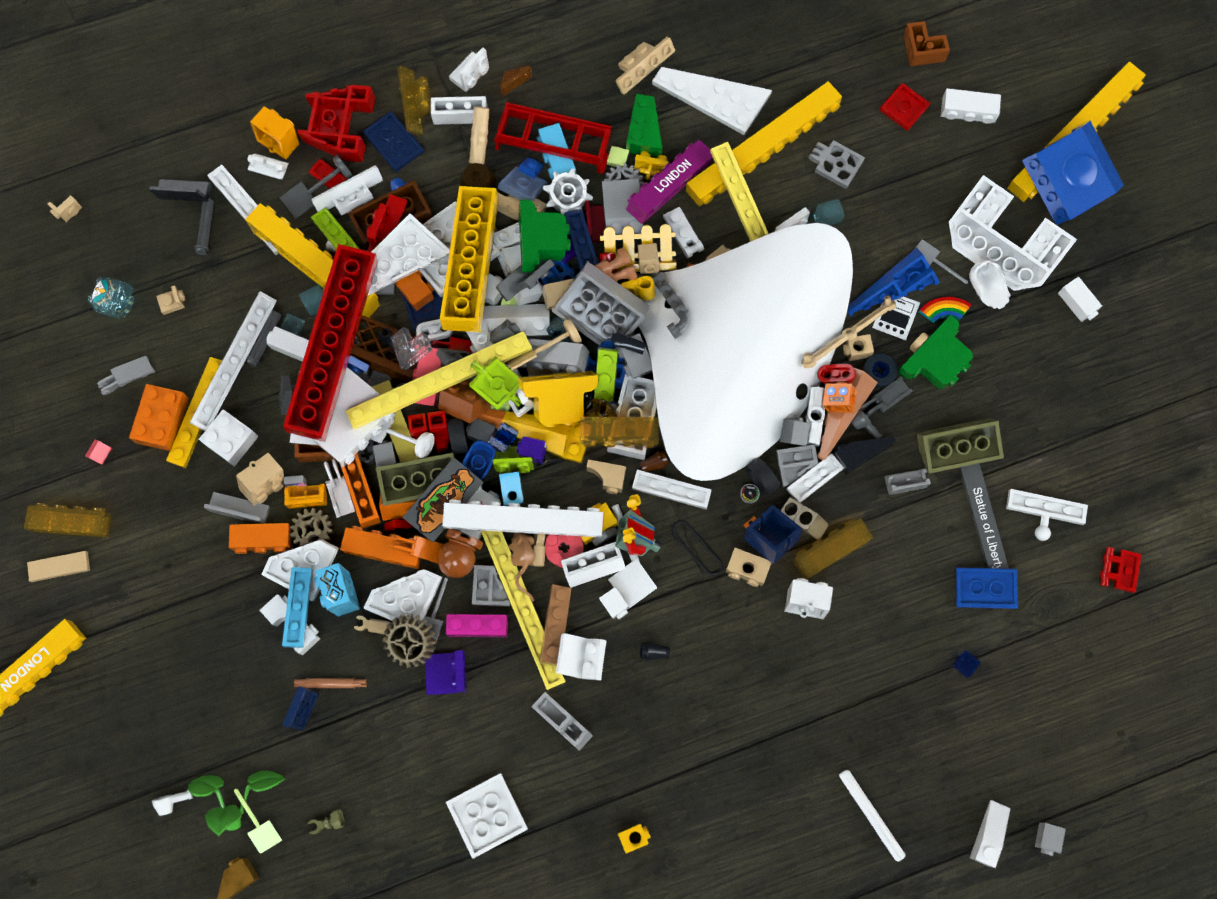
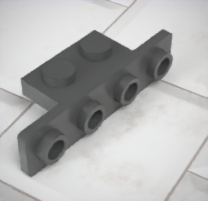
M550 259L547 261L540 260L539 265H536V269L530 273L521 272L520 265L496 286V289L505 301H509L525 288L530 290L535 287L540 277L543 279L550 274L549 269L554 266L553 262L555 261Z

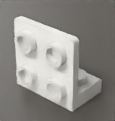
M482 48L477 54L471 52L449 76V79L465 92L469 88H473L481 75L484 76L489 69L486 49Z
M562 633L556 673L580 679L601 680L606 640L586 639Z

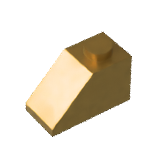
M237 857L228 863L230 867L224 870L217 899H231L259 879L247 857L241 859Z

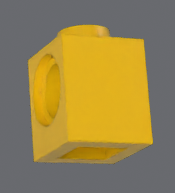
M641 824L618 833L625 853L649 844L647 839L651 838L647 827L642 828ZM632 832L640 833L641 840L639 843L633 844L630 842L629 836Z

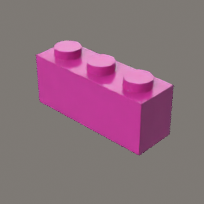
M447 614L446 635L448 637L508 638L507 615Z

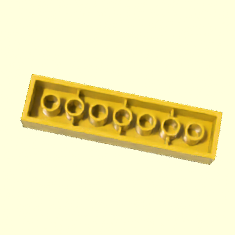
M459 186L440 314L443 330L481 332L499 202L496 188Z
M260 203L245 219L252 232L261 240L264 239L268 243L271 242L280 255L325 289L333 257L324 250L322 252L318 249L319 246L312 239L308 241L304 238V234L298 228L293 229L290 227V223L284 217L279 218L276 216V212L267 205L265 207ZM375 293L367 296L362 315L368 318L380 306L378 296Z

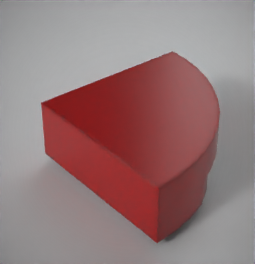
M394 519L384 523L386 531H395V528L408 529L412 527L406 520Z

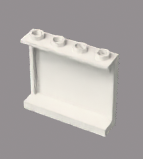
M346 368L325 442L312 439L335 458L342 468L346 464L352 463L355 459V454L359 450H364L369 443L368 441L373 436H377L382 430L381 427L386 422L389 423L395 416V412L356 430L353 429L346 410L380 396V394L349 368Z

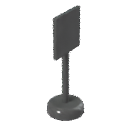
M338 155L333 158V162L338 168L309 190L301 181L280 197L295 219L314 206L312 202L314 197L311 193L339 172L347 179L353 176Z

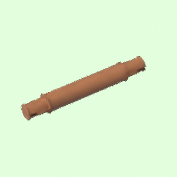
M294 679V688L301 686L307 689H354L355 687H367V679Z

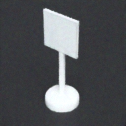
M394 418L381 427L382 430L377 436L371 438L373 441L382 443L388 433L414 443L415 454L421 459L426 458L430 454L434 445V435L432 433L424 432L418 439H414L391 430L390 427L395 420Z

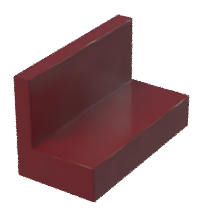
M589 200L585 201L586 224L592 243H603L604 241H600V235H604V229L606 228L604 206H590Z

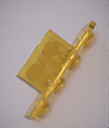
M399 66L397 69L406 128L408 132L420 136L423 134L421 118L431 112L428 80L421 76L415 81L413 70Z

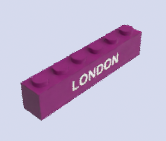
M700 140L694 144L690 143L683 154L679 153L675 157L673 163H667L660 174L657 172L652 177L650 183H644L637 194L633 193L627 201L629 203L626 210L643 224L684 188L687 182L696 177L711 163L713 159L710 152L711 149Z

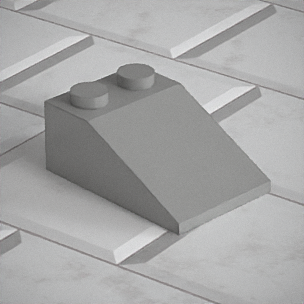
M639 179L602 182L605 227H613L615 235L622 234L625 226H631L634 234L641 233L643 224L626 210L629 203L627 201L633 193L637 194L639 192Z

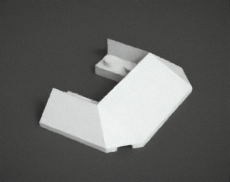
M983 175L949 221L952 247L974 263L990 260L998 264L1005 275L1006 285L1014 291L1042 286L1077 239L1045 218L1022 249L991 227L1014 196Z

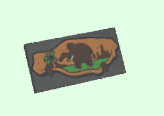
M453 457L403 518L430 541L434 542L445 529L443 528L444 503H449V500H461V504H466L484 482Z

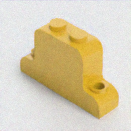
M584 371V373L577 372L576 374L561 373L519 377L518 386L525 393V397H534V416L545 427H555L556 424L573 425L574 422L582 420L584 416V393L590 392L598 386V375L593 371Z

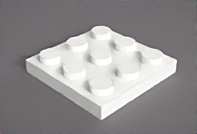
M501 773L446 802L472 859L528 830Z

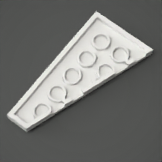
M661 67L652 81L654 86L743 135L746 134L772 94V90L664 67Z
M409 214L372 251V253H376L378 262L368 296L448 256L450 249L416 218Z

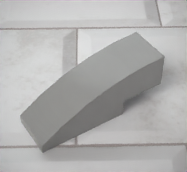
M546 692L532 706L536 712L579 751L593 736Z

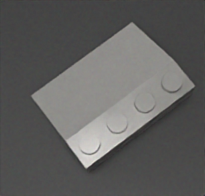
M587 261L552 312L563 320L569 318L577 330L600 345L601 342L610 340L615 333L629 337L646 317L650 306Z

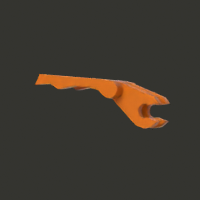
M397 536L392 537L395 541L412 545L411 549L399 545H390V548L409 552L411 556L438 563V551L443 544L435 541L432 542L419 536H414L413 540Z

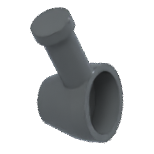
M859 409L851 421L853 427L856 430L865 427L874 439L882 437L883 435L877 431L866 414Z

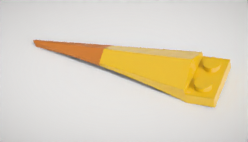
M488 409L477 418L496 426L497 430L522 440L524 436L546 441L547 452L578 463L583 462L592 431V426L574 422L573 425L556 424L555 427H545L534 415L523 414L521 417H517L514 412Z

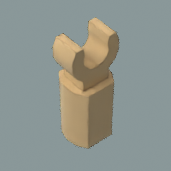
M534 534L535 542L532 549L535 553V559L530 566L543 567L546 550L544 546L545 534Z
M357 616L358 620H363V625L361 627L355 626L354 629L357 631L368 629V632L384 634L390 622L372 618L367 620L363 616Z

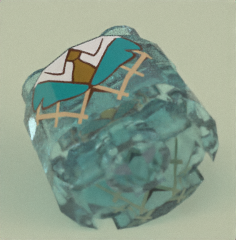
M99 277L93 294L89 296L88 302L96 312L116 319H122L120 317L128 315L132 309L134 297L131 296V292H134V289L130 284L109 277Z

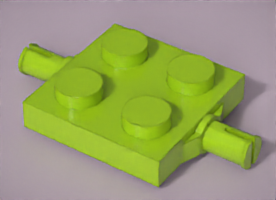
M495 356L484 367L476 360L471 363L470 367L477 371L478 374L469 383V386L497 410L509 400L517 406H520V403L522 404L520 398L516 395L519 388V376Z

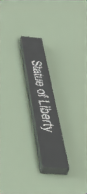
M980 463L959 467L986 567L1009 569Z

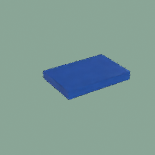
M956 568V607L1018 609V570Z

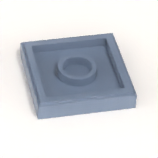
M515 166L499 183L498 189L519 200H531L533 202L543 191V186L547 185V181L537 176L532 178L518 171L519 167Z

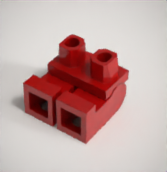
M445 410L427 413L428 421L425 413L408 416L409 433L414 439H418L424 432L432 433L434 435L433 447L436 446L437 452H448V444L451 443Z

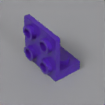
M463 650L455 651V653L432 654L429 659L426 658L427 695L467 693L466 660Z

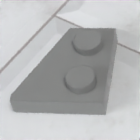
M815 444L776 451L782 488L818 464Z
M474 566L472 605L510 607L509 599L494 566Z

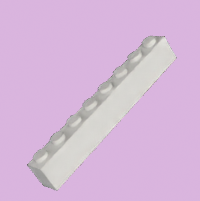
M449 500V503H444L443 528L584 537L602 536L603 512H599L598 508H587V511H579V507H568L567 510H560V506H548V509L540 508V505L529 504L528 508L520 507V504L509 503L508 506H500L501 503L489 502V505H481L480 501H469V504H461V500Z

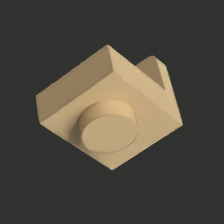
M71 195L57 208L51 202L48 203L52 209L50 213L57 219L61 217L65 222L77 215L82 208Z

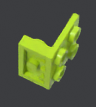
M517 447L495 448L496 453L493 465L496 472L500 474L511 473V471L529 473L530 470H534V462L532 457L519 458L518 453H516Z

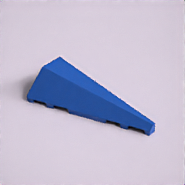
M916 248L849 304L847 312L852 316L854 312L864 309L866 311L870 309V306L882 305L885 301V296H890L891 300H896L907 296L909 292L914 290L921 291L925 286L937 285L940 282L923 253Z

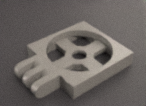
M834 140L830 147L818 142L816 148L812 151L813 154H810L808 157L811 161L818 164L815 169L817 174L847 189L865 157ZM834 152H843L840 157L831 155ZM849 156L854 160L855 168L848 164L847 159ZM825 161L833 165L830 173L824 168ZM837 162H842L843 167H838ZM840 171L850 174L846 179L837 177Z

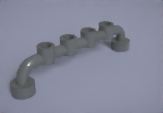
M636 272L637 278L650 276L654 280L655 286L680 318L676 325L672 322L666 326L672 336L677 339L681 336L680 331L687 324L688 318L686 313L689 312L688 309L681 302L677 294L673 292V289L660 272L657 274H638Z

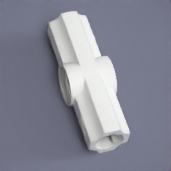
M811 387L808 411L805 417L806 423H810L807 445L815 444V446H820L822 425L825 417V407L823 406L825 389L822 387ZM811 413H817L820 420H813Z

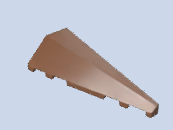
M854 368L856 378L850 383L857 391L854 413L827 412L824 424L826 427L824 435L821 437L822 445L817 455L820 460H825L878 383L862 370Z

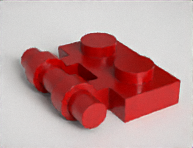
M1107 547L1102 559L1104 565L1103 571L1100 572V585L1108 587L1109 580L1115 581L1113 589L1135 593L1142 554L1120 550L1119 556H1114V548ZM1112 563L1117 564L1116 573L1111 572Z

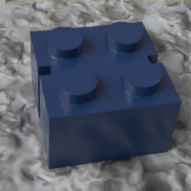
M772 505L761 515V518L758 517L747 527L744 540L771 563L775 564L785 554L786 550L789 551L799 542L803 528Z

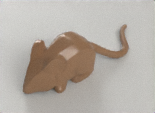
M514 533L511 540L512 544H509L510 550L513 551L511 561L513 566H522V569L515 578V583L519 590L527 594L534 601L533 596L519 585V578L527 567L534 562L535 553L531 545L535 541L530 535Z

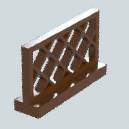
M362 315L361 321L365 322L368 328L357 330L356 335L361 344L353 345L350 355L368 364V368L401 382L409 383L418 361L413 357L417 351L411 353L408 344L416 343L425 347L426 343L421 342L414 336ZM380 328L384 331L385 328H388L390 330V337L397 335L401 337L403 342L395 345V347L405 346L408 354L399 357L397 353L394 354L396 359H386L383 353L392 349L388 347L382 350L378 343L380 341L379 337L376 338L373 330ZM369 331L373 339L364 342L360 334ZM375 343L378 351L371 353L367 350L366 345ZM410 357L413 363L412 368L403 366L401 360Z

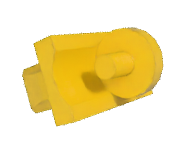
M642 151L640 155L636 154L634 171L639 169L640 173L647 174L646 180H650L651 175L654 176L657 172L660 174L669 161H667V157L664 155H659L656 159L651 158L649 152Z

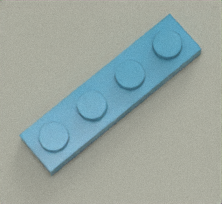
M291 568L282 641L283 647L304 648L312 568Z

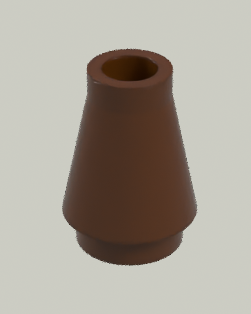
M658 450L640 462L644 472L663 469L670 464L664 450L660 452Z

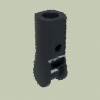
M615 333L611 337V342L614 345L643 355L647 343L620 333Z

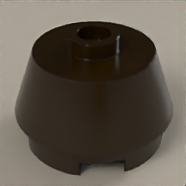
M473 163L467 166L460 177V186L495 188L496 177L493 171L480 163Z

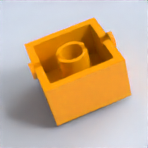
M264 106L250 121L257 142L267 147L270 153H276L286 160L299 145L294 124L289 119L280 117L273 109L269 110Z

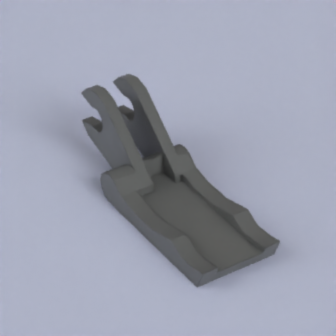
M901 376L882 391L875 394L860 409L863 411L875 403L876 406L868 411L866 416H870L879 409L884 413L908 396L913 390L905 384Z

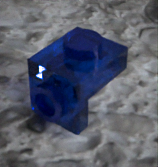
M503 422L498 431L490 437L488 443L496 451L505 452L512 446L519 431Z

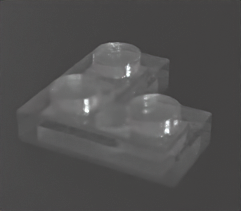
M403 327L390 337L400 368L403 370H407L432 351L428 336L425 333L419 334L412 340L409 329Z

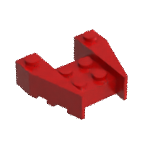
M349 85L344 89L338 90L334 88L330 89L331 91L305 94V98L312 107L308 131H297L303 142L333 156L338 155L344 161L363 162L366 145L361 136L348 135L353 111L373 113L376 97L371 86Z

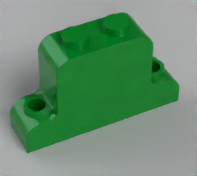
M520 200L518 215L521 272H533L536 269V265H539L540 260H563L566 251H570L571 241L567 239L569 224H566L565 216L561 213L537 212V208H535V204L531 200Z
M950 315L900 368L898 373L905 379L916 378L919 374H922L939 389H944L948 385L952 387L959 380L957 375L960 372L965 373L972 366L969 362L973 357L971 350L955 337L959 332V322Z

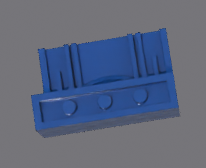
M1091 120L1074 128L1070 134L1022 160L1056 225L1075 218L1114 195L1124 186Z

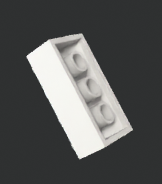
M545 304L484 306L482 322L490 335L492 331L508 319L519 327L520 332L524 331L528 339L551 341L550 310L546 309Z

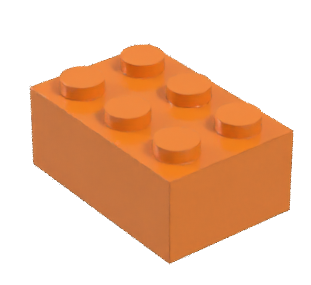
M146 384L129 439L136 444L170 451L182 424L190 398L180 391Z

